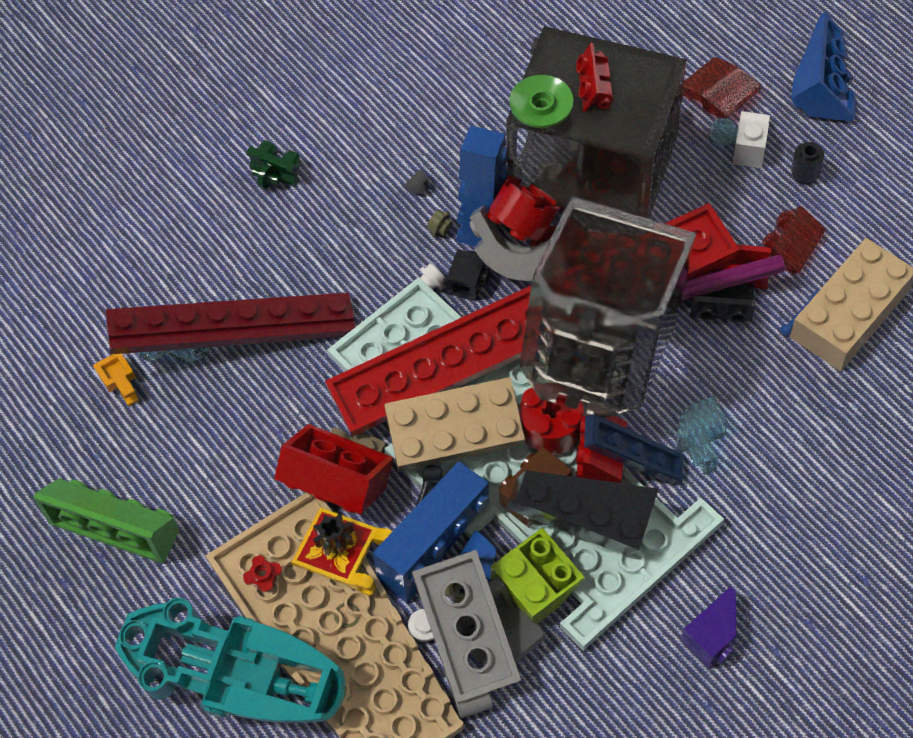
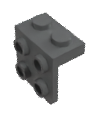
M496 577L488 585L515 663H518L545 639V634L533 620L514 604L505 584ZM462 616L458 619L456 628L461 635L470 636L474 633L476 624L471 617ZM478 648L471 650L469 653L484 667L487 662L486 653Z

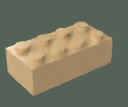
M865 238L794 319L790 338L839 371H842L911 290L913 285V267L868 238Z
M511 377L384 404L398 472L523 445L525 440Z

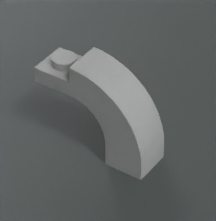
M485 205L474 210L471 214L470 227L477 238H482L474 250L482 261L495 272L515 280L537 281L546 279L568 268L571 261L557 236L535 246H518L508 241L501 234L495 222L487 217L489 211Z

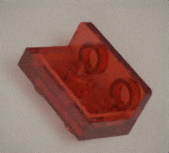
M802 206L791 211H783L775 221L777 224L775 229L761 243L763 247L771 248L770 256H782L785 269L792 275L801 271L826 231V228Z

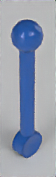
M820 289L816 290L811 295L810 300L801 308V310L793 317V319L788 324H784L781 326L780 332L782 335L789 336L791 334L794 319L812 300V298L819 292Z

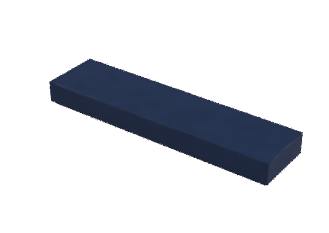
M596 414L585 417V448L673 486L682 484V453Z

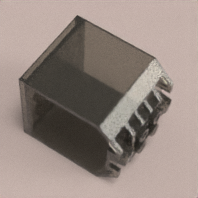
M573 196L571 197L533 274L520 369L541 400L556 404L559 395L562 394L567 396L564 403L565 406L577 409L580 401L590 403L587 409L588 415L596 414L602 418L643 406L676 324L697 233Z

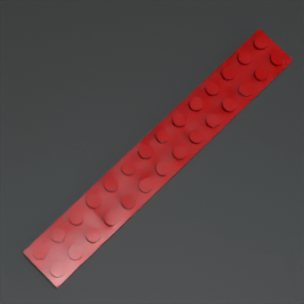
M707 203L325 380V384L353 437L387 421L384 406L386 403L456 389L739 256L740 249L711 204Z

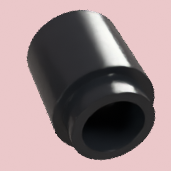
M805 142L796 147L791 172L797 182L810 184L820 176L824 160L823 149L818 144L812 142Z

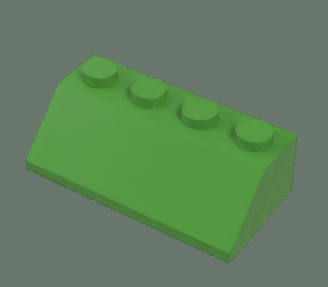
M58 478L37 491L33 497L50 525L164 564L180 531L174 516L162 509H156V511L147 509L143 504L133 499H128L127 501L118 499L113 493L104 489H100L98 492L94 491L78 480L72 479L68 482Z

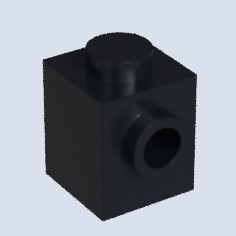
M457 249L446 278L448 295L477 301L481 287L487 286L490 269H487V265L475 251Z

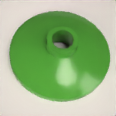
M534 75L521 80L515 85L510 94V109L515 118L521 123L534 128H548L561 123L569 116L573 108V95L570 88L562 80L549 75Z

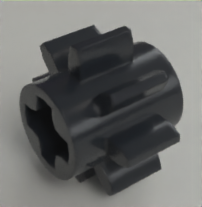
M338 514L336 517L324 515V519L320 524L313 526L318 535L313 541L317 548L323 547L326 556H329L331 553L344 555V550L347 546L354 544L352 537L349 535L354 531L351 522L344 524L341 514Z

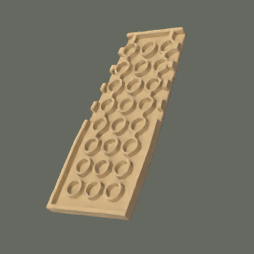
M306 492L205 555L208 563L244 617L283 631L307 643L333 661L344 672L345 695L343 702L336 714L326 721L339 738H452L464 729L462 720L456 714L448 696L436 680L434 672L420 653L418 645L403 624L402 618L396 608L393 607L385 589L366 558L358 573L367 574L374 579L376 589L371 596L364 595L350 586L292 565L291 561L319 508L332 511L325 501L318 500L312 494ZM261 555L266 561L270 563L277 562L281 565L282 572L277 576V581L269 592H262L252 584H245L243 580V574L250 570L252 559L255 556ZM262 571L259 575L264 576L265 572ZM344 603V607L339 611L336 610L340 604ZM348 603L355 604L360 611H356L353 607L348 606ZM334 614L338 617V624L335 622ZM356 618H360L357 624H355L354 626L349 628L342 627L343 623L350 624L354 622ZM280 664L297 685L304 687L310 686L311 682L318 683L322 674Z

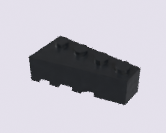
M526 470L516 479L506 509L629 556L640 549L659 489Z

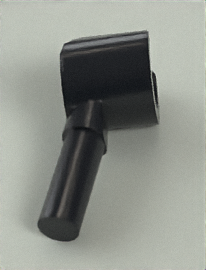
M428 465L424 468L422 489L416 506L429 493L431 483H438L442 479L441 466Z

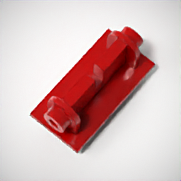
M590 43L585 52L579 55L576 62V72L579 73L580 79L579 97L582 98L583 112H587L592 104L598 105L600 109H607L613 102L611 82H607L610 78L608 57L601 51L594 52V45Z

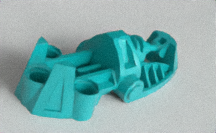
M173 598L167 603L154 604L127 614L114 646L123 663L138 678L139 685L150 697L159 700L165 699L173 693L175 686L204 695L200 705L204 712L219 718L234 715L252 720L276 723L327 721L336 714L345 695L344 672L333 661L307 643L290 634L244 616L233 617L229 630L208 625L199 618V614L189 601L184 598ZM188 611V616L184 621L175 623L177 614ZM145 633L144 639L140 644L132 645V640L137 634ZM171 635L216 648L215 651L187 643L186 648L182 650L181 663L207 670V674L178 666V668L171 667L164 661L154 659L162 637L170 640ZM280 663L322 674L318 683L311 682L310 686L304 687L294 684L291 679L280 677L278 665ZM156 675H164L161 684L150 687V683H153ZM275 693L289 696L291 693L304 696V702L310 704V707L273 696Z

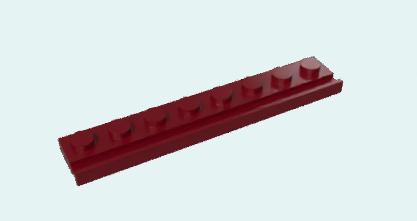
M349 292L105 309L110 355L344 337L356 327L354 326V315Z

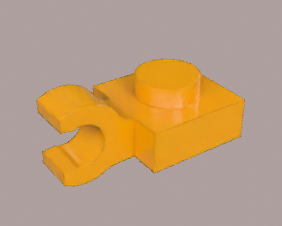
M112 354L93 365L109 393L118 389L128 407L139 401L134 388L129 382L135 379L136 376L122 354Z

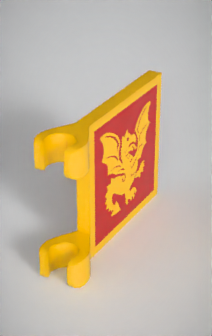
M320 507L291 561L292 565L350 586L364 595L371 596L376 589L372 576L358 573L372 543L380 545L393 531L385 528H376L342 515L344 524L347 522L352 524L354 531L349 535L352 537L354 544L347 546L344 550V555L331 553L329 556H326L323 547L317 548L313 541L318 536L313 526L319 525L324 519V515L336 517L338 513Z

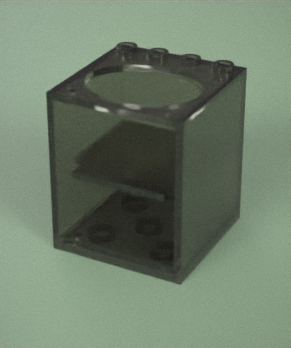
M543 26L540 37H535L532 42V57L523 79L534 75H549L562 80L572 92L573 108L564 121L548 128L527 126L517 120L510 110L506 120L508 176L522 179L520 183L522 186L529 187L530 184H533L557 202L555 204L557 206L647 228L679 134L687 59ZM590 43H593L594 52L601 51L608 57L610 78L607 82H611L613 102L607 109H600L598 105L592 104L587 112H583L582 98L579 97L580 79L579 73L576 72V62L579 55L585 52ZM518 128L529 131L524 148L517 159Z

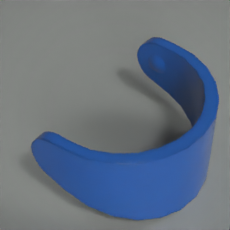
M474 531L460 555L477 550L486 579L491 582L490 569L491 565L494 564L492 560L496 557V549L481 533Z

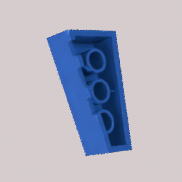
M472 125L468 129L460 149L459 179L462 181L458 193V201H462L461 211L457 215V223L461 224V227L457 232L456 242L476 246L482 240L481 237L477 238L470 227V216L474 210L483 205L490 211L491 204L509 176L510 165L506 163L510 148L506 147L505 133Z

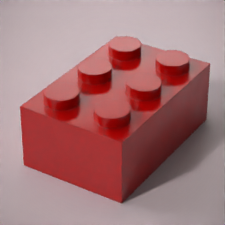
M307 424L281 446L274 479L284 483L288 488L300 489L312 494L318 500L329 501L342 506L347 512L362 514L386 490L394 457Z

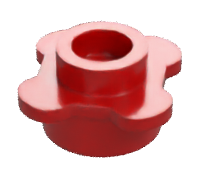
M261 555L255 556L252 559L250 570L243 574V580L245 584H252L262 592H269L275 585L277 576L282 572L281 565L277 562L270 563ZM264 571L265 575L260 576V572Z

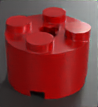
M508 176L491 204L487 217L499 225L505 224L511 228L510 234L520 241L526 242L527 238L533 241L541 240L559 211L560 206H555L557 202L535 185L530 184L529 187L520 185L522 179Z
M543 382L527 389L523 393L519 406V416L525 438L524 442L531 449L533 447L536 450H540L544 447L554 456L561 455L570 451L580 438L581 415L584 414L583 402L568 382Z

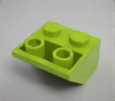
M543 527L491 565L490 569L491 581L496 577L502 581L514 604L536 624L554 612L585 578Z

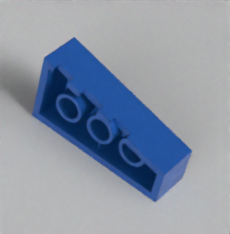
M458 461L373 552L376 576L380 583L408 604L418 591L412 572L439 563L477 513H481L489 504V482Z

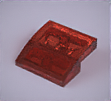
M713 57L678 85L681 96L702 102L703 112L724 119L761 90V84L748 73L717 57Z

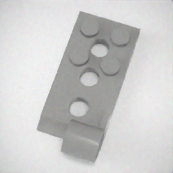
M477 550L412 572L460 719L493 708L489 695L490 691L521 681ZM455 583L463 587L465 596L460 603H451L447 600L445 590L450 584ZM462 616H469L475 621L476 629L470 636H463L457 631L456 623ZM475 648L483 650L487 656L485 666L480 669L472 668L467 660L469 652Z

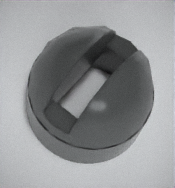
M420 169L404 186L413 194L420 195L428 190L430 180Z

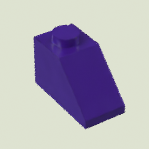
M730 586L683 628L681 641L709 669L717 662L720 664L725 663L735 652L733 647L736 639V590Z

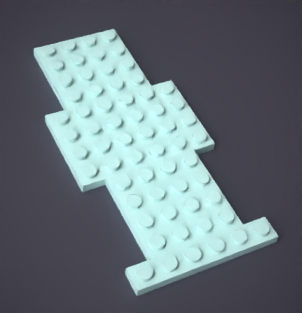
M418 277L327 349L328 356L342 370L347 371L461 318V316ZM540 350L534 351L458 387L461 388L511 377L519 412L522 395L527 389L543 382L566 381L580 396L583 402L584 416H588L589 404H596L601 407ZM580 438L570 451L561 455H555L557 459L572 470V477H576L577 452ZM525 442L523 445L432 464L441 466L443 478L459 461L489 482V504L481 513H477L464 531L469 538L474 531L479 532L493 519L504 527L520 544L543 527L583 574L584 580L571 593L581 605L560 623V628L583 651L724 523V518L701 497L679 517L674 515L656 498L640 549L629 556H625L537 520L528 528L499 504V487L503 480L509 475L514 476L521 469L522 462L529 454H536L539 451L533 447L531 449ZM391 443L385 448V454L394 457L393 462L396 464ZM426 466L404 470L403 472L422 489L423 470ZM623 467L622 484L643 486ZM431 483L429 492L436 486L437 483Z

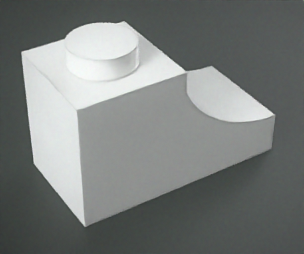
M741 111L733 159L734 165L762 168L770 115Z

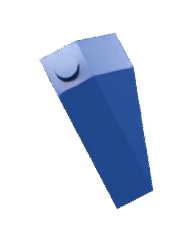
M826 12L820 14L795 74L791 99L793 104L798 109H802L809 117L851 121L855 119L856 99L854 92L849 91L847 81L851 79V73L846 69L843 58L847 56L843 32Z

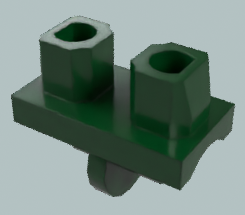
M266 140L258 148L250 146L246 151V155L250 157L249 167L252 170V175L258 177L257 185L263 189L268 188L271 183L279 185L280 181L295 187L299 181L297 171L301 164L300 155L288 150L282 158L276 156L278 153L277 146Z

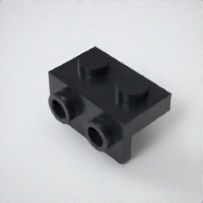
M743 283L703 295L693 296L691 298L690 317H699L703 320L727 319L732 322L752 321L755 305L754 284Z

